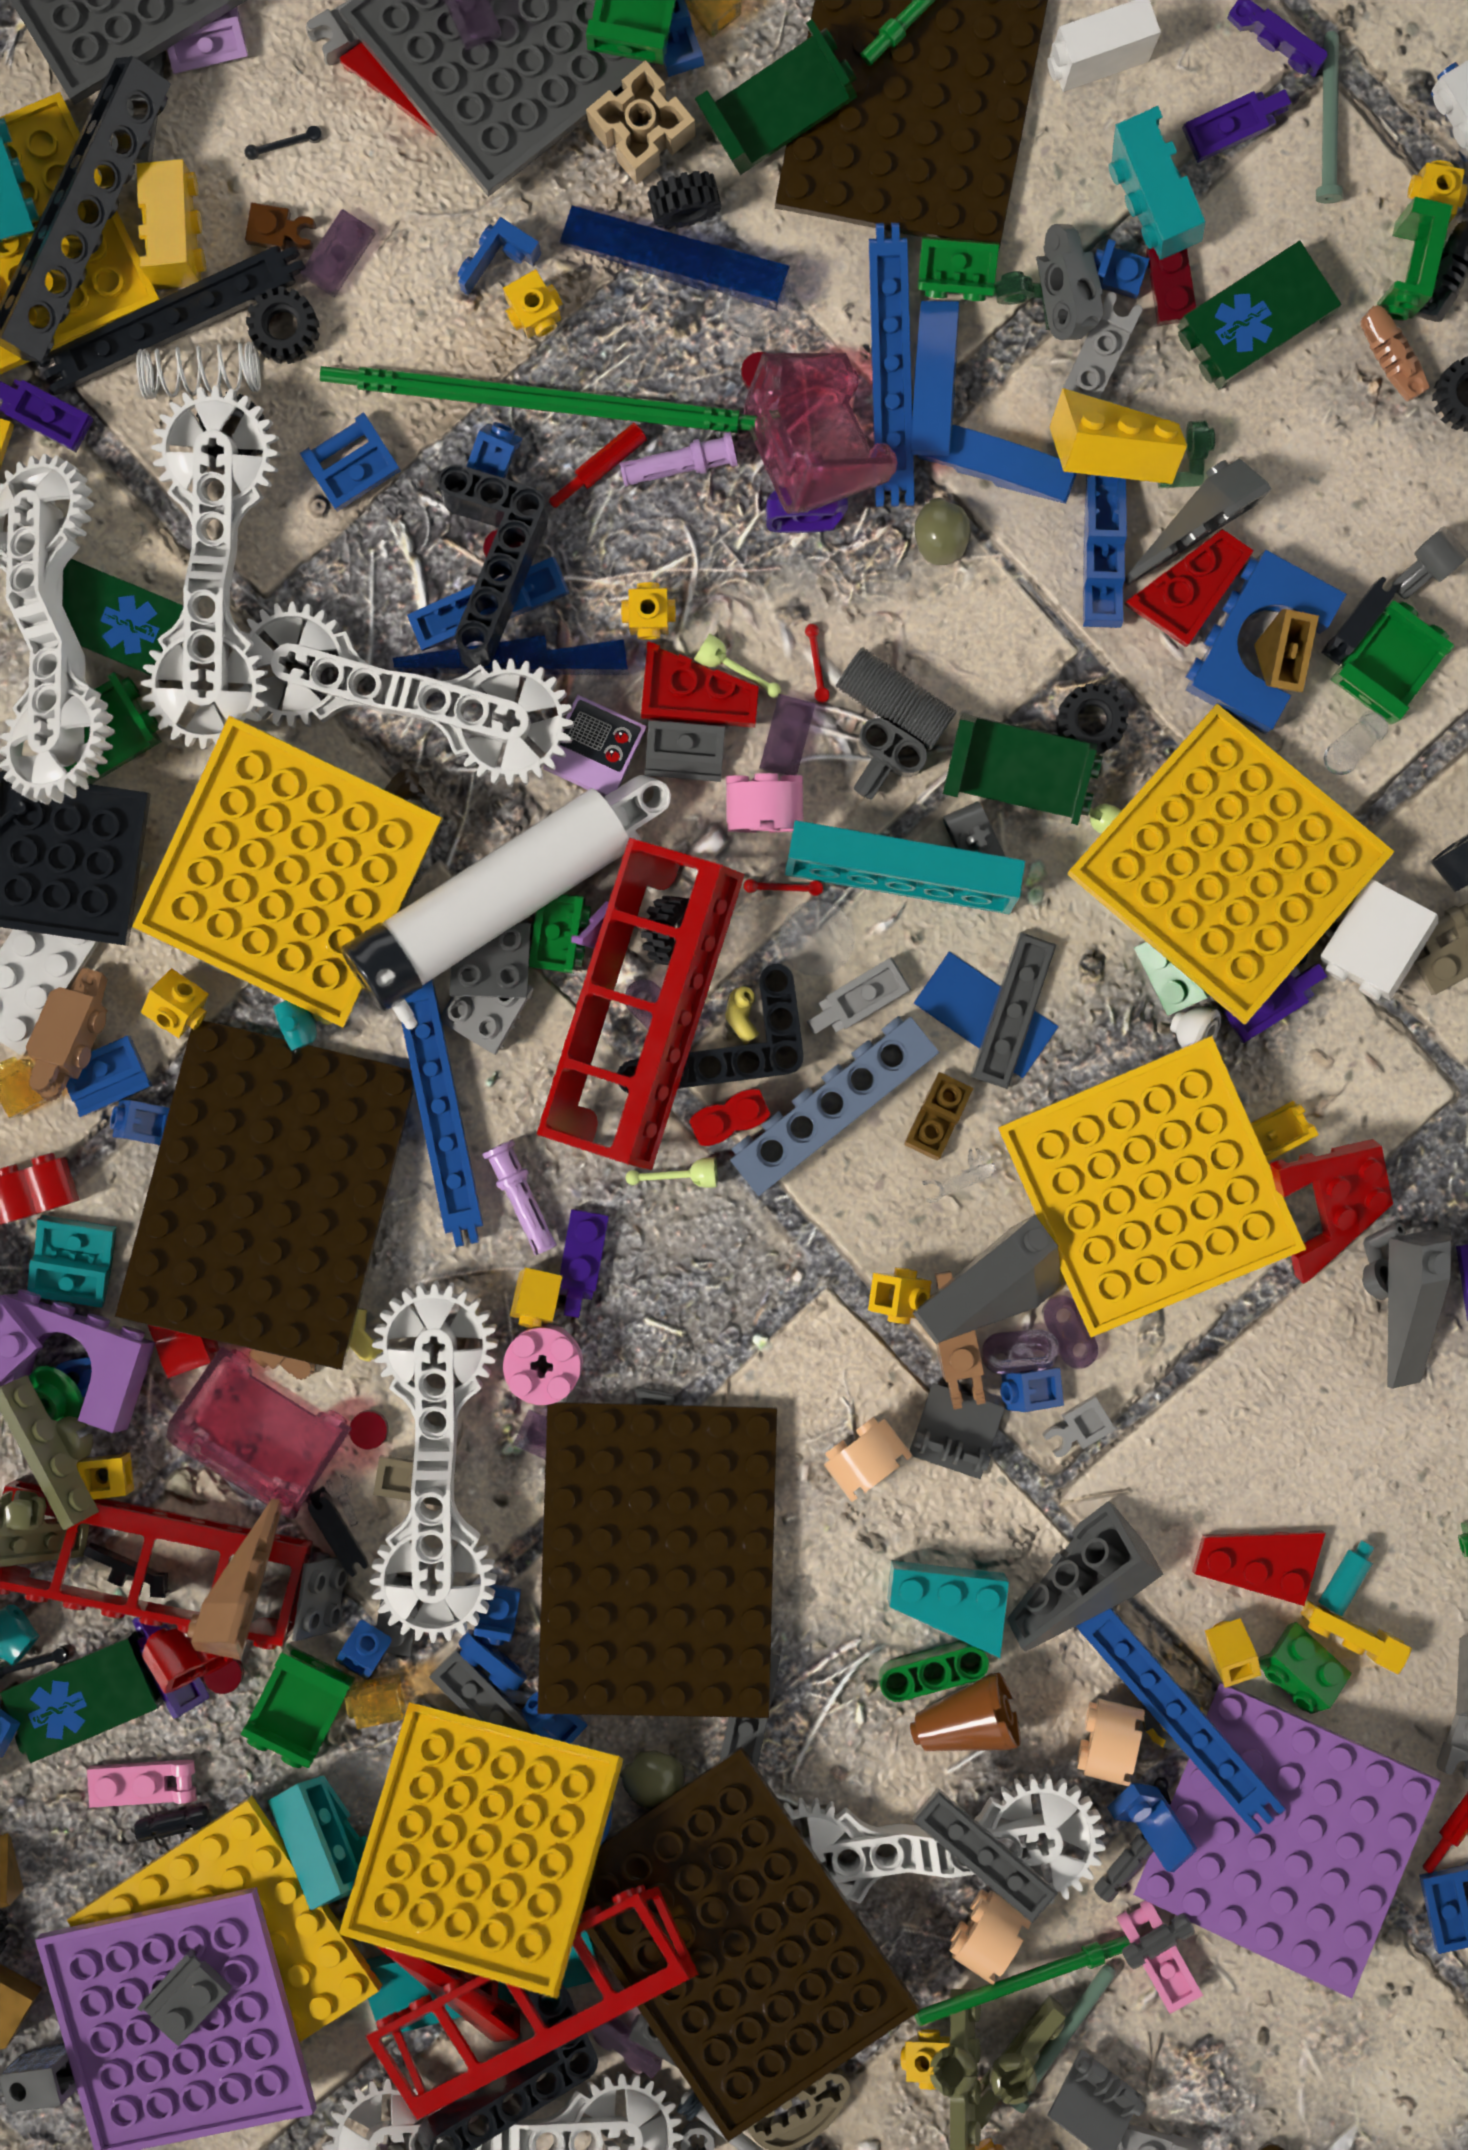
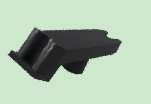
M1380 577L1370 587L1335 636L1323 648L1321 653L1338 666L1355 650L1393 599L1398 587L1394 585L1387 591H1384L1382 587L1386 582L1385 577Z
M324 1485L305 1497L304 1499L308 1503V1510L346 1572L351 1577L356 1576L357 1571L354 1568L356 1562L363 1569L368 1568L369 1563L364 1552L334 1506L332 1496Z
M90 1543L86 1546L83 1555L112 1568L107 1581L113 1585L122 1587L128 1575L131 1577L135 1575L138 1562L102 1546ZM148 1567L144 1582L150 1585V1597L166 1598L170 1594V1590H168V1572H159Z

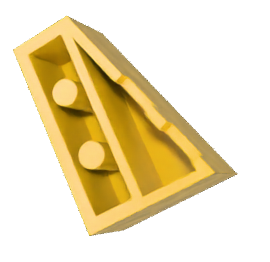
M183 159L137 163L138 206L142 209L143 225H138L139 238L145 239L146 256L139 257L140 268L156 290L188 287L201 280V272H206L203 248H198L197 234H202V220L199 210H194L193 196H198L199 194L196 174L189 171Z
M1062 388L1049 426L1064 472L1173 484L1187 448L1181 427L1177 422Z

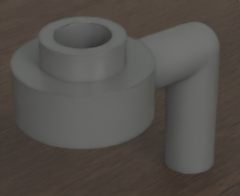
M1400 1223L1391 1225L1366 1237L1363 1242L1369 1262L1363 1269V1286L1370 1295L1379 1300L1388 1298L1389 1261L1383 1258L1381 1247L1389 1244L1390 1237L1406 1234L1403 1225Z

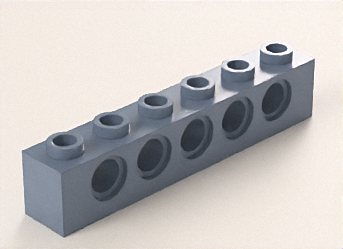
M897 1016L881 1029L885 1036L873 1045L870 1040H867L851 1054L855 1060L844 1069L838 1063L821 1077L825 1082L824 1085L815 1092L809 1087L791 1101L795 1108L784 1116L780 1111L776 1112L761 1125L765 1129L761 1135L754 1140L748 1135L731 1148L735 1155L730 1158V1161L758 1196L940 1053L912 1017H908L903 1021L900 1016ZM889 1044L896 1045L902 1052L900 1063L894 1067L885 1065L881 1059L883 1048ZM859 1068L867 1069L872 1075L870 1087L863 1091L855 1089L851 1083L852 1073ZM828 1092H836L842 1098V1107L835 1114H827L821 1108V1099ZM798 1116L808 1117L813 1125L812 1132L805 1138H798L791 1132V1123ZM768 1140L778 1141L783 1148L782 1156L773 1162L766 1161L760 1153L761 1146Z

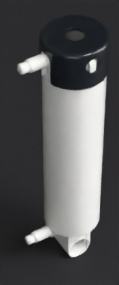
M639 775L604 797L595 789L587 790L384 922L375 924L344 944L341 951L352 973L369 998L380 1010L387 1011L392 1008L407 1029L415 1028L417 1021L405 1000L407 997L423 988L422 985L622 856L629 838L642 841L636 829L668 808L671 802V793L668 786L649 776ZM653 786L654 795L648 803L644 804V791L648 787Z

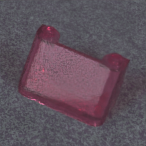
M762 353L748 391L744 413L745 415L758 416L755 420V426L751 425L749 431L781 505L788 514H803L889 482L892 475L896 472L897 458L895 453L885 443H877L870 449L849 404L853 392L858 387V374L853 369L846 353Z
M222 1346L170 1419L166 1437L177 1449L262 1503L268 1505L272 1498L280 1500L282 1506L281 1514L295 1519L349 1436L352 1428L347 1425V1420L335 1411L328 1410L327 1413L318 1412L314 1415L254 1377L252 1375L253 1370L249 1365L251 1360L244 1353L237 1349L229 1351Z

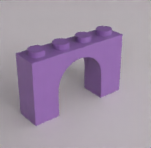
M19 1289L17 1294L2 1295L41 1345L48 1338L60 1332L74 1337L86 1349L91 1361L92 1374L78 1421L111 1433L128 1430L155 1342L143 1338L145 1332L139 1329L122 1326L120 1330L109 1326L110 1320L95 1314H88L87 1318L74 1313L76 1308L71 1305L56 1301L52 1305L41 1302V1295L27 1290ZM37 1353L1 1386L25 1375L28 1376L32 1371Z

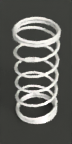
M248 341L245 344L244 362L242 344L239 342V373L235 390L238 392L241 386L243 371L250 390L258 392L261 387V371L257 347L253 341ZM218 344L217 386L220 387L223 374L228 389H232L226 375L221 345ZM197 345L196 347L198 376L196 389L193 393L190 391L183 373L180 348L176 347L177 383L174 394H171L166 386L160 365L159 349H155L157 365L156 387L150 355L146 349H139L136 358L137 377L144 399H154L159 391L160 380L165 392L171 398L177 395L181 379L186 391L192 397L196 396L197 387H200L201 375L207 390L211 393L212 390L208 384L202 364L200 346Z

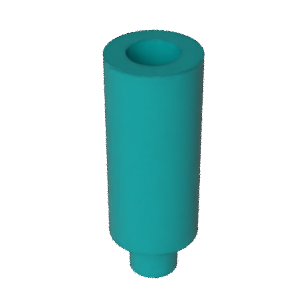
M1361 1540L1355 1551L1348 1549L1318 1602L1336 1614L1343 1616L1373 1565L1368 1559L1375 1547Z

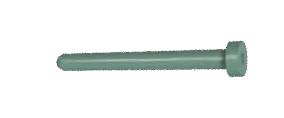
M1335 31L1327 32L1323 38V49L1328 52V56L1323 65L1322 186L1316 189V201L1324 204L1336 203L1343 199V187L1337 185L1339 36Z
M1106 1964L1102 1966L1065 2018V2025L1061 2033L1054 2040H1049L1042 2050L1038 2061L1033 2066L1037 2077V2085L1115 1977L1116 1970L1111 1965ZM1028 2101L1017 2105L1009 2104L1022 2114L1030 2106Z

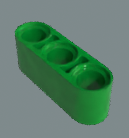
M959 1640L885 1662L880 1667L878 1673L879 1684L883 1695L888 1700L902 1702L977 1681L987 1673L989 1660L985 1651ZM968 1652H975L980 1655L979 1662L972 1668H966L960 1664L961 1657ZM932 1662L940 1663L943 1666L942 1673L936 1678L926 1677L923 1674V1670L927 1664ZM893 1673H902L907 1677L904 1685L899 1688L889 1687L886 1684L887 1678Z

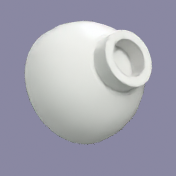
M1209 1007L1194 1008L1186 1013L1180 1010L1175 1014L1171 1022L1170 1031L1176 1033L1181 1048L1211 1035L1215 1041L1221 1025V1016L1218 1010Z

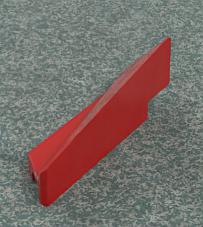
M377 1946L437 1997L445 1994L443 1986L464 1976L466 1982H469L479 1977L476 1974ZM492 1980L447 2004L493 2042L516 2040L520 2035V2010L498 1998V1981Z

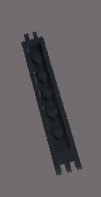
M279 246L271 247L52 350L48 356L38 363L40 367H47L53 363L56 364L43 372L47 381H53L62 377L61 380L50 385L53 395L64 393L136 359L139 349H146L149 353L156 348H160L246 308L250 304L256 303L254 298L259 294L262 298L267 296L265 291L272 288L273 292H278V287H291L296 283L294 276L306 270L303 260L287 264L300 256L297 247H289L281 251Z

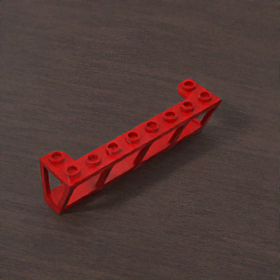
M629 838L536 1135L621 1163L648 1170L653 1169L745 874L718 863ZM680 865L698 870L680 927L675 928L638 916L647 886L657 890L668 889L673 884ZM634 926L667 935L676 940L659 998L654 1003L614 991ZM611 1000L648 1011L652 1014L649 1030L633 1077H627L591 1065ZM588 1075L625 1086L629 1089L611 1147L593 1142L598 1126L597 1116L591 1109L578 1106Z
M14 1480L5 1485L3 1494L7 1491H13L12 1501L17 1490L34 1492L38 1497H43L47 1501L39 1484ZM107 1498L93 1499L99 1512L67 1529L52 1582L31 1578V1570L22 1566L0 1567V1595H8L11 1591L25 1594V1599L33 1602L44 1603L52 1599L62 1601L63 1607L68 1609L86 1610L87 1607L101 1609V1614L107 1617L124 1618V1615L140 1617L139 1622L145 1625L161 1626L164 1622L178 1625L177 1630L188 1633L192 1615L199 1614L200 1612L139 1600L155 1541L162 1539L218 1551L220 1558L212 1584L213 1588L229 1564L231 1556L235 1555L252 1528ZM47 1501L45 1516L56 1518ZM82 1523L142 1535L144 1537L143 1547L128 1597L63 1584L78 1530ZM275 1534L268 1561L290 1566L291 1573L279 1619L262 1617L255 1619L251 1623L247 1640L254 1641V1646L273 1650L277 1646L282 1647L293 1633L304 1563H309L313 1541Z
M644 1884L613 1897L612 1900L615 1905L603 1912L600 1906H596L581 1914L579 1919L581 1923L577 1926L572 1946L604 1997L601 2002L553 2027H547L524 1989L506 1984L535 2030V2036L486 2062L481 2063L477 2060L447 2012L445 2005L493 1979L479 1976L466 1982L463 1976L443 1986L445 1994L433 2000L431 1994H428L409 2004V2007L376 2021L378 2029L366 2035L367 2041L415 2118L419 2120L699 1975L659 1887L646 1890ZM653 1899L677 1953L647 1906L646 1902ZM635 1908L667 1960L668 1966L620 1992H616L591 1954L581 1934L616 1915ZM432 2012L467 2065V2071L427 2092L401 2030ZM393 2035L418 2095L414 2093L382 2042L383 2037Z

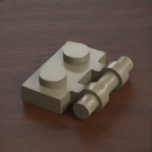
M1468 903L1461 907L1455 905L1444 911V916L1438 919L1439 923L1423 947L1427 955L1414 962L1431 995H1436L1468 977ZM1452 929L1456 939L1440 947L1436 937Z

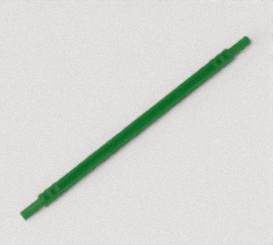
M321 366L320 382L355 385L358 390L721 432L730 431L731 433H737L738 430L776 434L777 418L740 414V410L361 366L358 370Z

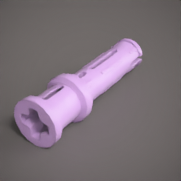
M730 431L725 432L724 437L704 442L695 439L690 443L689 447L619 462L625 487L696 470V473L705 474L709 468L730 464L732 467L738 466Z
M512 1139L482 1153L484 1159H489L498 1178L496 1182L497 1187L501 1191L505 1190L523 1231L530 1242L534 1255H538L555 1247L557 1244L526 1181L529 1178L528 1170L522 1169L513 1150L515 1143Z

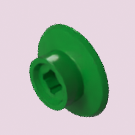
M49 1366L37 1367L30 1372L28 1378L52 1420L58 1421L67 1416L79 1418L84 1403L83 1397L77 1385L68 1375Z

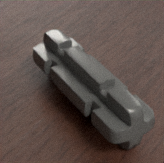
M1138 1834L1130 1843V1850L1125 1849L1106 1871L1108 1873L1107 1877L1102 1876L1094 1885L1096 1894L1104 1901L1112 1902L1119 1893L1118 1888H1123L1143 1865L1141 1863L1142 1859L1147 1860L1154 1852L1144 1835Z
M1180 1914L1171 1920V1925L1167 1926L1165 1923L1139 1938L1141 1942L1137 1945L1133 1942L1124 1947L1122 1953L1128 1965L1132 1969H1136L1146 1963L1144 1959L1150 1957L1152 1960L1177 1945L1176 1940L1181 1938L1184 1941L1194 1935L1195 1930L1189 1918L1185 1914Z

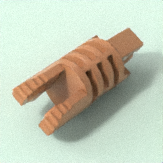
M1377 304L1369 309L1368 313L1361 318L1360 326L1370 343L1369 348L1374 353L1377 361H1379L1388 380L1405 401L1408 402L1423 394L1430 386L1420 361L1415 356L1412 347L1408 344V340L1404 337L1401 328L1396 326L1392 317L1388 315V311L1382 305L1378 306Z

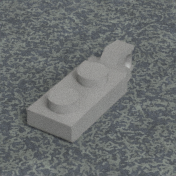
M890 957L827 995L826 999L818 1003L823 1012L806 1022L813 1034L818 1033L829 1025H832L835 1032H838L843 1028L847 1029L910 991L911 988L893 958Z

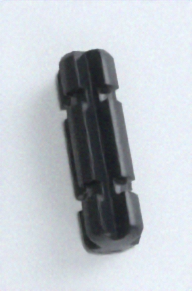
M203 1805L192 1808L190 1812L185 1809L158 1815L154 1820L151 1817L140 1819L134 1824L135 1837L138 1842L153 1840L155 1836L164 1838L186 1833L190 1828L194 1831L199 1830L210 1823V1813L208 1807Z

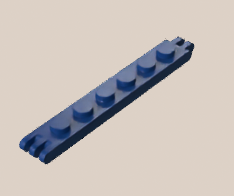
M876 223V239L868 240L876 507H884V491H890L891 507L899 506V491H906V506H914L913 455H911L912 389L907 238H900L899 223H891V238H884V223Z
M431 979L422 985L423 988L405 999L414 1013L417 1026L409 1030L403 1022L401 1023L444 1231L446 1234L453 1232L455 1246L460 1247L464 1246L462 1230L468 1229L471 1244L479 1243L477 1227L483 1226V1218L434 981Z
M1113 1608L1076 1626L1256 1835L1263 1829L1260 1823L1253 1817L1258 1813L1268 1825L1275 1820L1265 1808L1268 1803L1280 1815L1286 1810L1281 1801Z

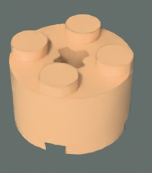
M873 1416L855 1430L860 1436L855 1441L847 1445L842 1440L825 1453L829 1459L824 1464L825 1468L851 1502L858 1498L854 1493L856 1489L861 1487L865 1493L900 1466L896 1461L899 1456L903 1455L906 1460L913 1456L885 1418L878 1422Z
M1098 1699L1097 1703L1089 1702L1085 1718V1731H1089L1090 1736L1088 1741L1081 1739L1077 1756V1769L1083 1770L1084 1776L1129 1787L1131 1783L1130 1775L1134 1773L1142 1731H1138L1140 1721L1137 1720L1144 1721L1145 1710L1104 1699Z
M981 1889L970 1906L973 1912L969 1922L966 1924L960 1921L951 1935L950 1941L952 1945L949 1951L952 1952L953 1959L990 1984H994L995 1974L999 1977L1002 1976L1024 1941L1018 1936L1021 1927L1023 1926L1029 1930L1031 1922L993 1890L988 1893Z

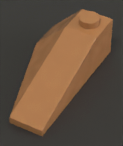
M271 1499L203 1601L200 1613L192 1615L187 1636L192 1638L191 1643L195 1650L238 1660L242 1659L282 1512L280 1500Z

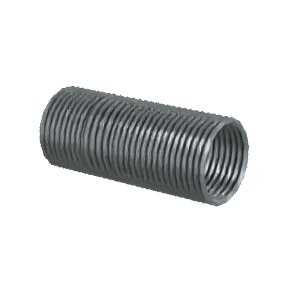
M865 647L860 648L836 684V688H839V691L842 690L843 693L845 692L846 695L858 701V704L861 703V706L864 705L865 708L877 714V717L880 716V718L887 720L918 740L927 751H931L957 713L956 710L947 706V703L944 704V701L941 702L940 699L931 695L926 689L923 690V687H919V684L915 685V681L912 682V679L906 678V675L893 669V666L890 667V664L887 665V662L874 656V653L871 654V651H868Z

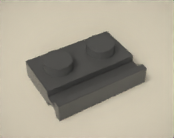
M649 718L645 776L721 782L726 725Z
M192 1948L137 2007L141 2012L144 2010L152 2017L150 2021L177 2046L191 2034L232 1988L205 1960L201 1962L194 1955L195 1951Z

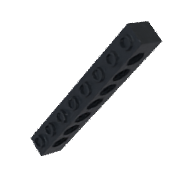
M134 56L115 58L0 303V346L24 361L41 362L51 352L54 345L53 335L58 325L69 314L71 307L69 301L73 292L83 283L87 274L85 267L88 260L102 243V230L107 220L112 218L118 209L119 200L117 198L123 186L134 175V162L138 153L148 144L152 134L150 128L153 121L167 104L168 97L166 94L171 83ZM128 99H130L134 105V113L132 117L129 115L127 111ZM113 133L118 140L116 151L113 150L110 143ZM96 168L99 169L102 176L100 186L94 180ZM80 203L83 204L86 211L83 221L78 216V206ZM64 237L68 240L69 243V252L67 256L63 254L61 249V243ZM48 272L53 278V286L50 291L45 286V276ZM32 307L37 313V320L33 326L28 319V313Z

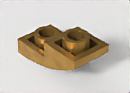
M938 1072L903 1145L938 1161L943 1154L955 1125L959 1122L974 1088Z

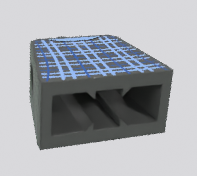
M64 2042L22 2053L0 2073V2098H5L7 2109L11 2112L61 2106L77 2090Z

